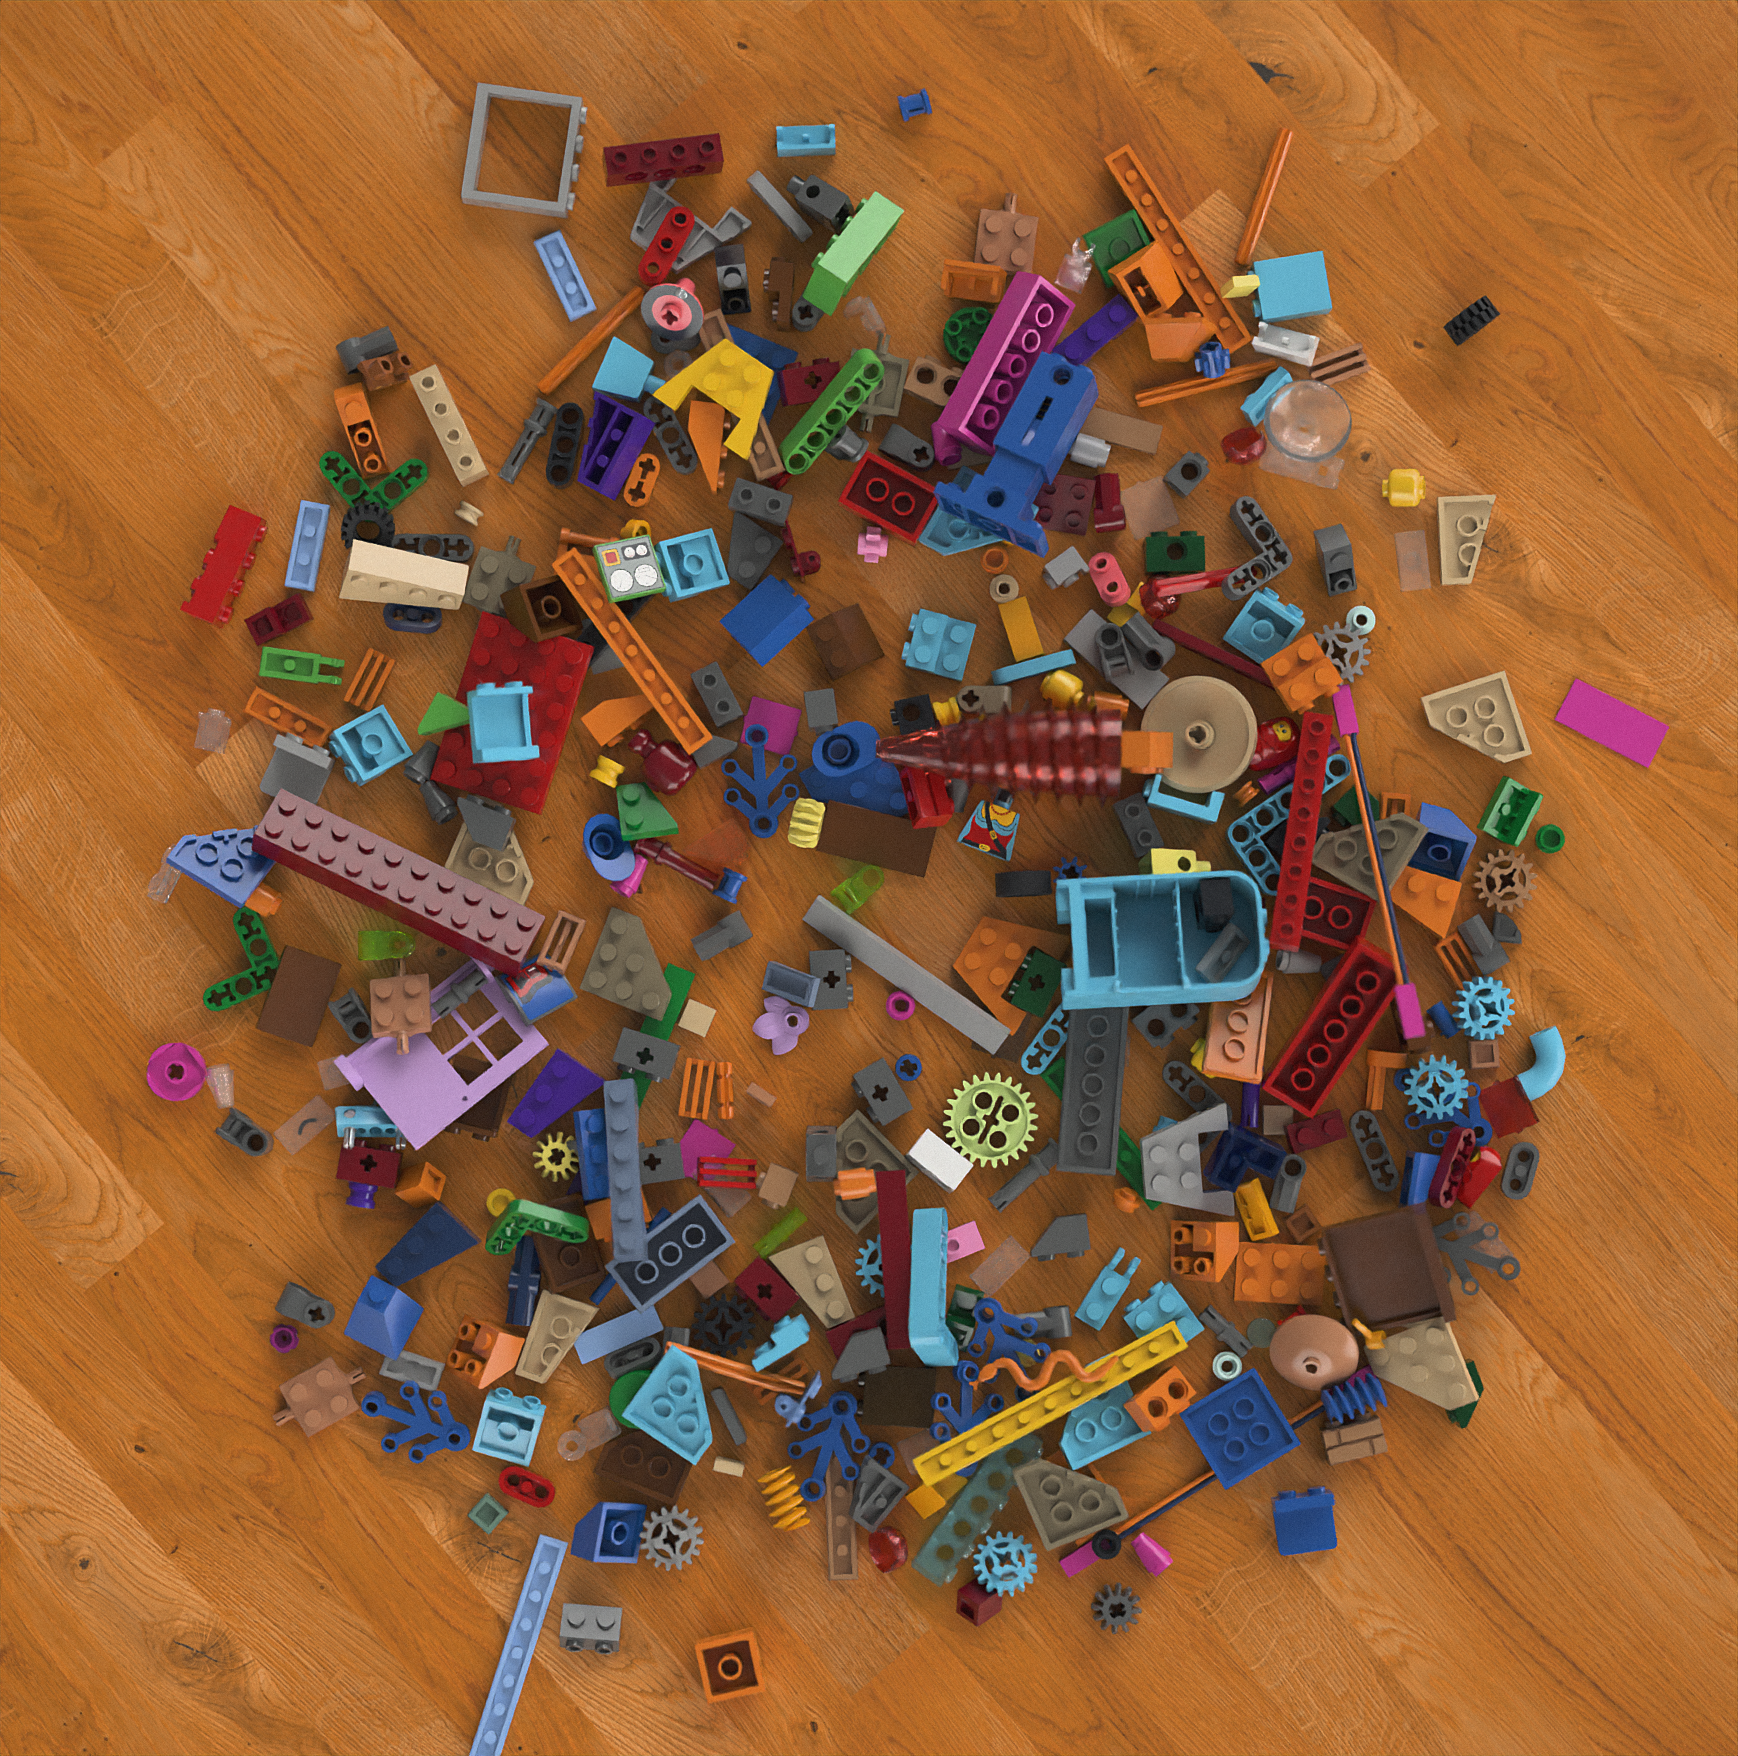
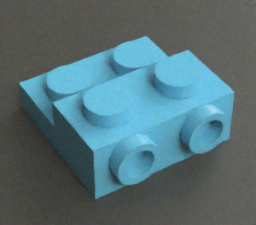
M712 528L661 541L653 546L666 585V590L661 593L664 597H669L670 603L730 584Z
M1264 587L1263 590L1257 588L1222 639L1260 664L1290 645L1305 623V619L1301 617L1303 612L1293 604L1289 603L1286 607L1277 601L1279 595L1270 588Z
M920 608L919 615L912 614L909 631H913L914 634L911 643L905 642L901 659L906 660L905 667L962 682L976 624Z
M384 705L334 730L329 736L331 740L328 743L330 751L336 758L341 756L346 765L343 769L347 779L351 783L356 781L359 787L379 777L388 769L409 759L413 755Z
M1159 1281L1148 1290L1150 1294L1141 1302L1137 1298L1124 1308L1126 1313L1122 1315L1139 1339L1173 1320L1186 1343L1205 1329L1170 1281H1167L1165 1284Z
M802 1314L792 1319L787 1315L774 1323L771 1337L775 1343L771 1344L769 1340L754 1349L755 1355L751 1362L757 1372L809 1340L808 1332H810L811 1328Z
M507 1388L490 1389L485 1399L472 1450L529 1467L546 1405L541 1404L540 1399L534 1396H525L524 1399L512 1396V1391Z

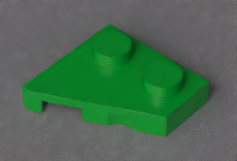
M645 782L616 786L623 842L679 834L677 823Z

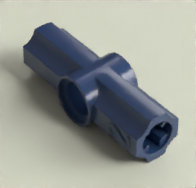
M523 1235L517 1242L515 1262L511 1267L508 1291L510 1296L506 1323L513 1325L531 1326L535 1308L536 1295L538 1296L542 1270L540 1269V1261L533 1238L530 1235Z

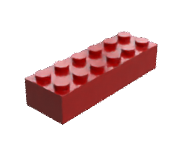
M1357 934L1262 1077V1089L1311 1119L1314 1117L1395 996L1394 987L1397 986L1392 956ZM1406 964L1407 974L1409 975L1408 965Z

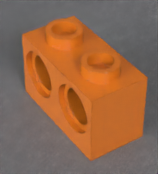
M1176 1365L1161 1370L1122 1405L1143 1433L1154 1429L1156 1432H1159L1171 1422L1169 1417L1173 1413L1179 1414L1190 1406L1189 1399L1196 1392ZM1169 1386L1174 1390V1399L1168 1393ZM1148 1404H1150L1153 1407L1154 1416L1150 1415L1148 1411Z

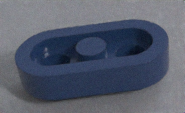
M387 603L383 610L386 626L395 631L429 634L437 631L442 625L440 608ZM397 616L403 617L401 620H395L394 618ZM425 619H431V620H432V621L429 622V623H424V622H423Z

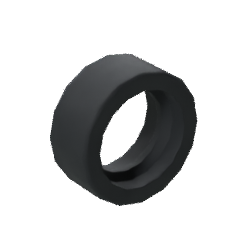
M1012 871L995 874L997 897H1028L1052 894L1050 871Z

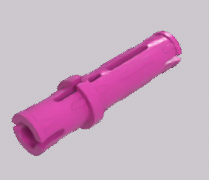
M1332 733L1328 756L1341 749L1339 742ZM1297 756L1279 764L1272 772L1257 780L1265 795H1269L1287 782L1292 783L1294 781Z

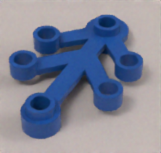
M754 724L748 727L745 732V740L752 746L754 780L739 768L738 762L734 759L723 761L721 770L725 775L732 776L756 797L757 810L742 799L741 792L736 788L727 789L724 792L723 798L728 805H734L750 819L749 828L755 836L768 838L774 835L778 829V815L790 801H794L799 797L800 790L795 784H786L782 789V795L770 808H768V795L788 772L796 769L798 762L796 757L791 754L782 756L779 766L766 780L764 745L768 742L769 733L764 726ZM756 730L761 731L763 734V738L759 742H755L752 739V733ZM787 757L794 760V766L790 769L785 768L783 765V761ZM727 762L735 764L736 769L733 773L726 772L725 765ZM790 786L796 789V795L793 798H788L785 794V790ZM730 791H735L738 794L737 801L730 802L727 799V794ZM761 818L768 819L769 827L767 829L759 827L758 822Z
M1409 1068L1399 1069L1393 1076L1394 1086L1400 1091H1404V1088L1407 1087L1401 1082L1402 1076L1405 1074L1413 1076ZM1468 1082V1086L1473 1085L1476 1088L1475 1095L1467 1097L1469 1118L1462 1114L1459 1108L1455 1106L1453 1107L1454 1115L1450 1116L1447 1111L1443 1112L1441 1120L1438 1119L1437 1113H1432L1430 1119L1426 1118V1113L1417 1114L1415 1112H1410L1404 1117V1125L1410 1130H1417L1422 1125L1453 1121L1460 1127L1471 1128L1472 1130L1480 1126L1483 1134L1478 1138L1476 1137L1475 1146L1477 1147L1487 1144L1492 1137L1490 1123L1481 1118L1478 1100L1481 1089L1475 1082ZM1455 1092L1453 1094H1448L1444 1100V1103L1448 1102L1454 1096ZM1420 1097L1425 1102L1433 1105V1103L1426 1097ZM1412 1115L1418 1118V1124L1414 1127L1408 1124V1119ZM1437 1129L1430 1131L1427 1137L1428 1143L1433 1147H1442L1446 1143L1450 1131L1443 1132ZM1435 1133H1440L1442 1136V1141L1439 1144H1435L1432 1141V1136Z
M982 1298L975 1305L974 1316L978 1326L974 1338L967 1347L969 1354L973 1357H981L987 1350L985 1339L990 1328L995 1341L987 1364L993 1363L1004 1355L1005 1358L1015 1361L1025 1376L1029 1378L1016 1351L1032 1357L1038 1363H1043L1048 1354L1051 1353V1349L1045 1343L1034 1345L1007 1334L1003 1325L1017 1329L1021 1335L1030 1337L1038 1328L1037 1321L1032 1317L1021 1319L1004 1312L1002 1305L994 1298ZM988 1307L992 1309L994 1314H987L985 1308ZM1024 1323H1029L1032 1326V1330H1026ZM973 1344H979L982 1350H975ZM1037 1349H1042L1046 1356L1038 1355ZM998 1369L997 1374L993 1378L985 1382L994 1383L1000 1376V1369ZM1017 1385L1014 1395L1019 1402H1022L1039 1393L1040 1390L1030 1393Z
M969 1360L958 1361L957 1366H954L952 1370L954 1379L960 1383L959 1414L951 1406V1398L948 1394L938 1392L931 1397V1406L941 1412L959 1435L981 1424L992 1412H998L1004 1406V1400L1001 1395L990 1393L984 1398V1403L972 1414L973 1385H969V1382L976 1381L979 1370L977 1365ZM968 1367H970L971 1374L969 1377H967L965 1374L966 1369ZM942 1396L944 1403L939 1407L938 1399ZM995 1397L997 1403L996 1406L993 1408L991 1406V1400ZM936 1422L931 1425L930 1436L934 1440H938L941 1445L952 1439L949 1436L950 1429L947 1424ZM941 1426L943 1433L938 1437L937 1429ZM978 1461L959 1470L955 1474L964 1477L973 1474L978 1466Z
M413 1380L403 1383L400 1388V1395L405 1400H409L415 1414L387 1404L385 1396L379 1391L367 1393L361 1402L362 1411L367 1416L377 1417L383 1415L411 1426L397 1433H387L383 1437L381 1447L387 1453L395 1452L399 1445L424 1434L430 1433L438 1436V1438L424 1445L416 1443L411 1447L408 1456L414 1463H421L427 1455L444 1448L451 1451H461L470 1442L471 1434L469 1429L463 1423L455 1422L446 1403V1395L442 1391H434L427 1401L430 1409L438 1412L443 1423L442 1425L432 1420L419 1394V1385ZM405 1387H412L414 1394H408L405 1391ZM439 1397L442 1400V1404H435L432 1398ZM374 1402L377 1405V1409L371 1410L368 1407V1403ZM457 1434L460 1437V1441H453L450 1435ZM386 1439L394 1440L395 1446H388ZM413 1450H421L423 1456H415Z
M838 1391L829 1398L827 1407L812 1414L804 1413L797 1423L801 1431L808 1432L816 1426V1423L832 1417L827 1430L803 1441L796 1440L790 1443L787 1449L788 1455L791 1458L800 1459L806 1452L822 1445L812 1477L804 1480L800 1487L801 1495L807 1501L814 1502L824 1496L826 1485L823 1480L833 1451L842 1467L841 1473L844 1479L853 1481L859 1477L861 1468L858 1463L852 1461L840 1435L843 1423L852 1438L851 1447L855 1452L863 1453L867 1451L871 1442L868 1436L862 1434L854 1417L857 1411V1401L850 1392ZM840 1400L847 1402L848 1408L846 1411L839 1408ZM804 1417L811 1420L810 1427L803 1425L802 1420ZM858 1438L865 1441L864 1449H860L857 1446L856 1441ZM794 1445L801 1447L802 1452L800 1455H796L793 1452ZM848 1466L855 1468V1476L848 1475ZM811 1483H816L819 1486L818 1493L811 1491Z

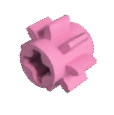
M867 526V533L859 532L857 554L865 555L864 562L878 563L879 556L886 557L888 535L881 534V527Z

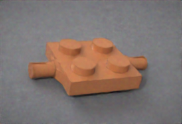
M1005 193L1004 210H980L973 263L1001 266L1007 272V276L1015 275L1017 271L1031 273L1038 217L1022 215L1015 211L1018 196L1015 193L1012 196L1011 193Z
M399 958L400 963L398 959L393 961L394 976L370 980L371 1030L374 1038H397V1054L403 1055V1051L405 1054L409 1053L408 1037L417 1033L432 1032L431 986L428 973L407 975L406 960Z
M332 1356L324 1359L279 1385L287 1401L288 1408L273 1415L274 1421L277 1420L276 1424L280 1426L294 1418L300 1423L307 1437L312 1436L360 1408V1404L353 1394L352 1384L366 1378L365 1371L363 1372V1368L360 1366L352 1372L345 1374L338 1368Z

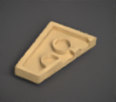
M1496 495L1436 498L1440 586L1472 583Z
M823 1235L768 1256L827 1328L855 1318Z
M543 1289L515 1374L539 1383H546L600 1308L558 1293L552 1295L549 1293V1290Z

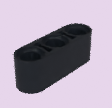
M565 403L558 409L550 446L546 477L550 485L558 490L569 488L573 483L583 436L585 416L582 409L575 403ZM569 411H575L579 414L578 421L574 424H566L563 421L564 415ZM568 439L573 442V448L570 452L562 453L558 451V445L562 440ZM564 468L568 471L567 478L564 481L557 482L552 479V474L556 469Z

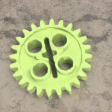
M985 1072L984 1081H980L976 1075H973L974 1084L970 1085L963 1080L962 1083L965 1090L960 1091L954 1088L953 1091L958 1096L957 1099H947L948 1103L953 1107L952 1110L943 1111L946 1115L951 1116V1120L943 1122V1125L951 1127L952 1130L945 1136L948 1138L955 1137L956 1140L952 1143L951 1147L961 1146L962 1149L959 1154L964 1156L969 1153L970 1163H973L976 1158H980V1165L984 1167L986 1161L991 1160L993 1168H996L997 1159H1001L1005 1165H1008L1007 1156L1012 1155L1018 1160L1019 1157L1016 1150L1021 1149L1027 1152L1028 1149L1023 1144L1024 1141H1034V1138L1028 1133L1029 1130L1038 1129L1037 1126L1030 1124V1120L1038 1118V1115L1030 1113L1029 1109L1033 1108L1036 1104L1035 1102L1026 1103L1025 1100L1029 1097L1030 1092L1020 1094L1021 1083L1016 1084L1014 1087L1010 1086L1012 1082V1077L1010 1076L1005 1082H1001L1000 1073L996 1074L994 1080H990L988 1072ZM980 1092L989 1093L992 1099L990 1106L985 1109H981L975 1104V1098ZM1002 1096L1003 1101L995 1115L998 1124L989 1127L984 1142L979 1144L978 1139L986 1125L982 1118L984 1114H991L997 1098ZM1012 1104L1017 1107L1018 1116L1015 1120L1006 1121L1002 1117V1109L1006 1105ZM971 1118L977 1120L979 1131L974 1135L965 1134L963 1123ZM995 1131L1003 1132L1006 1137L1005 1144L1000 1148L991 1146L989 1142L990 1135Z

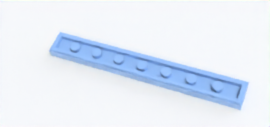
M543 1534L539 1535L469 1756L501 1755L568 1542Z

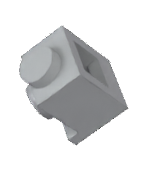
M1071 546L1044 566L1043 570L1046 574L1042 577L1051 590L1058 588L1062 584L1067 588L1080 578L1077 575L1078 572H1081L1084 576L1090 569L1076 549Z

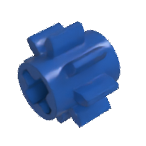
M1218 342L1205 343L1200 346V352H1195L1196 371H1203L1206 378H1218L1225 374V368H1230L1229 349L1222 350L1221 344Z
M1076 856L1069 863L1062 857L1061 863L1063 866L1061 868L1057 866L1052 868V870L1058 872V877L1053 880V883H1056V880L1066 879V875L1062 874V870H1067L1070 866L1074 867V873L1078 874L1077 879L1086 878L1081 875L1082 870L1086 869L1087 865L1079 867L1076 864Z

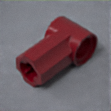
M1103 473L1093 476L1094 480H1096L1094 489L1096 501L1094 524L1096 533L1126 530V516L1124 505L1121 503L1119 474Z

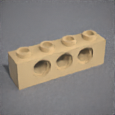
M436 364L409 376L461 485L464 487L489 475Z

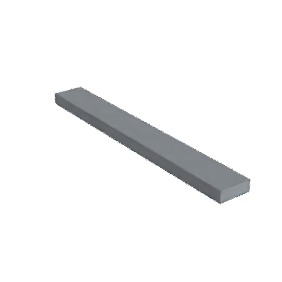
M821 895L815 899L802 919L993 1055L1011 1032L1005 1025Z

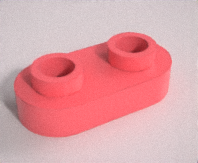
M1107 552L1094 555L1090 559L1088 567L1101 598L1111 607L1124 605L1130 598L1131 590L1118 562L1112 554ZM1101 563H1106L1104 568H1098ZM1118 586L1115 592H1109L1111 587Z

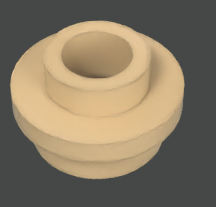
M1003 574L992 580L989 591L993 600L1002 604L1014 600L1018 595L1019 587L1017 581L1012 576ZM1001 584L1009 586L1010 591L1007 594L999 592Z

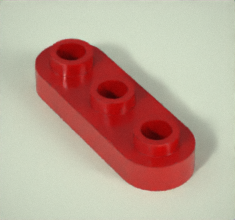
M683 206L673 207L665 216L638 266V277L644 285L654 287L662 284L667 278L694 228L695 218L688 208ZM683 217L685 222L679 224L675 221V218ZM664 241H669L672 244V246L670 248H664L661 245V243ZM649 266H656L658 271L651 273L647 268Z

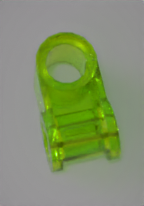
M867 865L851 878L849 877L829 894L832 897L836 896L845 907V913L850 915L884 885L885 874L880 867ZM871 869L876 870L880 875L879 883L873 887L867 886L863 880L865 872ZM844 891H846L850 895V897L853 899V902H851V900L847 897Z
M358 931V961L407 958L415 951V939L409 933L398 931ZM403 941L406 945L398 949L395 948L394 944L395 942Z

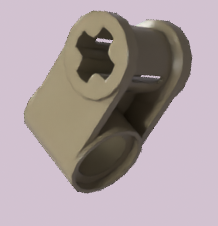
M970 685L962 688L956 695L955 699L959 711L962 713L993 717L1011 716V686ZM968 692L971 693L972 698L977 700L971 707H967V702L962 701V698Z

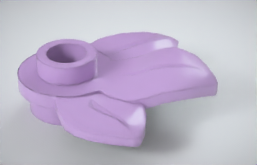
M771 996L765 998L764 1005L768 1013L761 1015L755 1021L752 1030L762 1038L772 1039L773 1054L787 1053L797 1045L799 1034L807 1030L809 1015L805 1009L800 1006H792L783 997ZM792 1015L798 1019L797 1026H793L790 1023Z

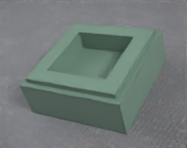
M487 1492L467 1516L489 1535L509 1511Z

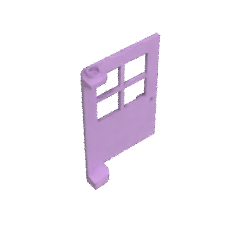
M470 957V961L431 991V1004L451 990L450 986L453 983L457 985L472 973L475 968H478L488 980V983L482 986L480 990L499 1012L474 1032L455 1009L450 1012L468 1036L445 1055L441 1054L425 1033H417L408 1037V1054H405L404 1051L403 1055L397 1054V1038L372 1037L347 1058L342 1054L333 1061L356 1091L365 1086L416 1151L549 1045L533 1024L525 1026L513 1003H508L491 974L494 968L473 957ZM431 1006L433 1024L441 1017ZM503 1017L523 1042L501 1060L497 1061L478 1037ZM473 1041L493 1066L467 1085L448 1060Z

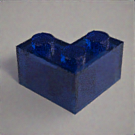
M1229 1121L1228 1130H1224L1203 1174L1209 1182L1235 1193L1247 1168L1274 1179L1287 1152L1280 1144Z

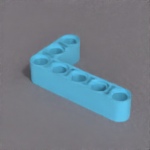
M1337 754L1327 758L1322 794L1350 774V762L1345 756ZM1332 761H1338L1342 764L1343 773L1341 776H1334L1330 773L1329 765ZM1294 781L1230 824L1225 832L1227 843L1260 891L1267 896H1276L1277 890H1269L1266 887L1265 880L1269 875H1275L1279 878L1281 868L1260 839V836L1288 818L1290 809H1286L1281 805V797L1285 793L1292 795ZM1259 810H1266L1270 813L1271 822L1268 826L1260 825L1257 822L1256 815ZM1236 826H1241L1246 830L1247 838L1244 842H1237L1233 839L1232 831ZM1253 850L1261 852L1264 857V861L1259 867L1253 866L1249 861V854Z
M944 1207L915 1209L913 1213L909 1339L912 1348L927 1367L957 1366L959 1358L957 1341L945 1325L948 1216Z

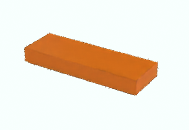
M258 686L254 688L242 712L285 735L289 732L304 739L302 744L311 749L314 744L324 748L334 730V727Z

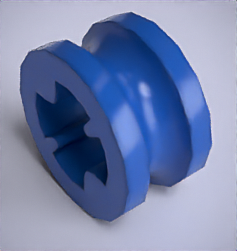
M912 1054L901 1056L896 1063L897 1075L905 1081H913L918 1078L922 1070L919 1058ZM907 1059L910 1060L911 1064H917V1070L913 1069L914 1074L908 1076L906 1071L901 1072L900 1065L904 1066L903 1061Z
M877 1442L871 1446L868 1455L873 1458L877 1454L876 1449L883 1448L884 1452L887 1449L890 1455L886 1457L887 1462L881 1464L887 1469L894 1462V1449L886 1442Z

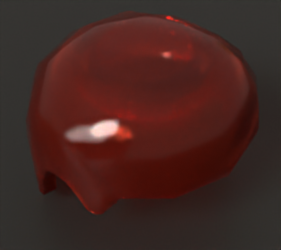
M1249 426L1229 433L1222 438L1220 445L1226 459L1230 463L1246 466L1257 462L1266 453L1267 440L1263 431H1260L1259 434L1255 427Z
M1157 573L1146 579L1147 582L1139 588L1141 604L1145 612L1152 619L1162 620L1178 611L1181 604V594L1159 598L1154 596L1151 590L1153 581L1171 578L1170 575L1165 573Z
M884 1526L869 1535L868 1545L871 1558L882 1573L897 1570L906 1563L909 1555V1546L906 1537L899 1529L892 1526Z

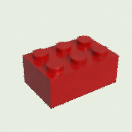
M866 450L839 497L838 506L876 527H881V530L915 548L918 539L938 506V502L933 492L934 486Z
M1310 876L1301 937L1346 952L1357 934L1365 939L1377 901L1363 893Z

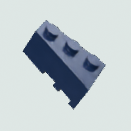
M438 1201L386 1254L375 1268L395 1287H398L477 1245L482 1240L441 1201Z

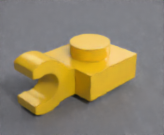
M1141 581L1128 601L1122 606L1113 607L1106 619L1118 627H1122L1137 612L1143 616L1147 609L1142 607L1140 603L1151 587Z

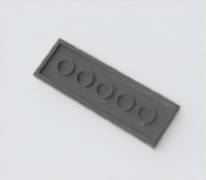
M1129 1006L1069 1009L1056 1171L1107 1176L1116 1175Z

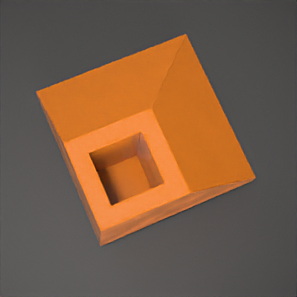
M1196 312L1183 313L1181 318H1172V314L1158 313L1154 314V318L1145 319L1151 358L1159 363L1188 362L1195 355V352L1199 350L1200 346L1205 344L1216 333V326L1209 322L1208 318L1201 317V314Z
M1171 1220L1170 1279L1220 1282L1239 1252V1222Z
M464 1314L444 1369L477 1388L483 1389L515 1367L525 1339L507 1329Z

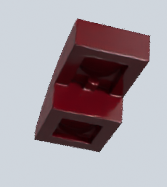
M297 593L273 607L261 610L244 621L256 645L260 646L314 620L302 594Z

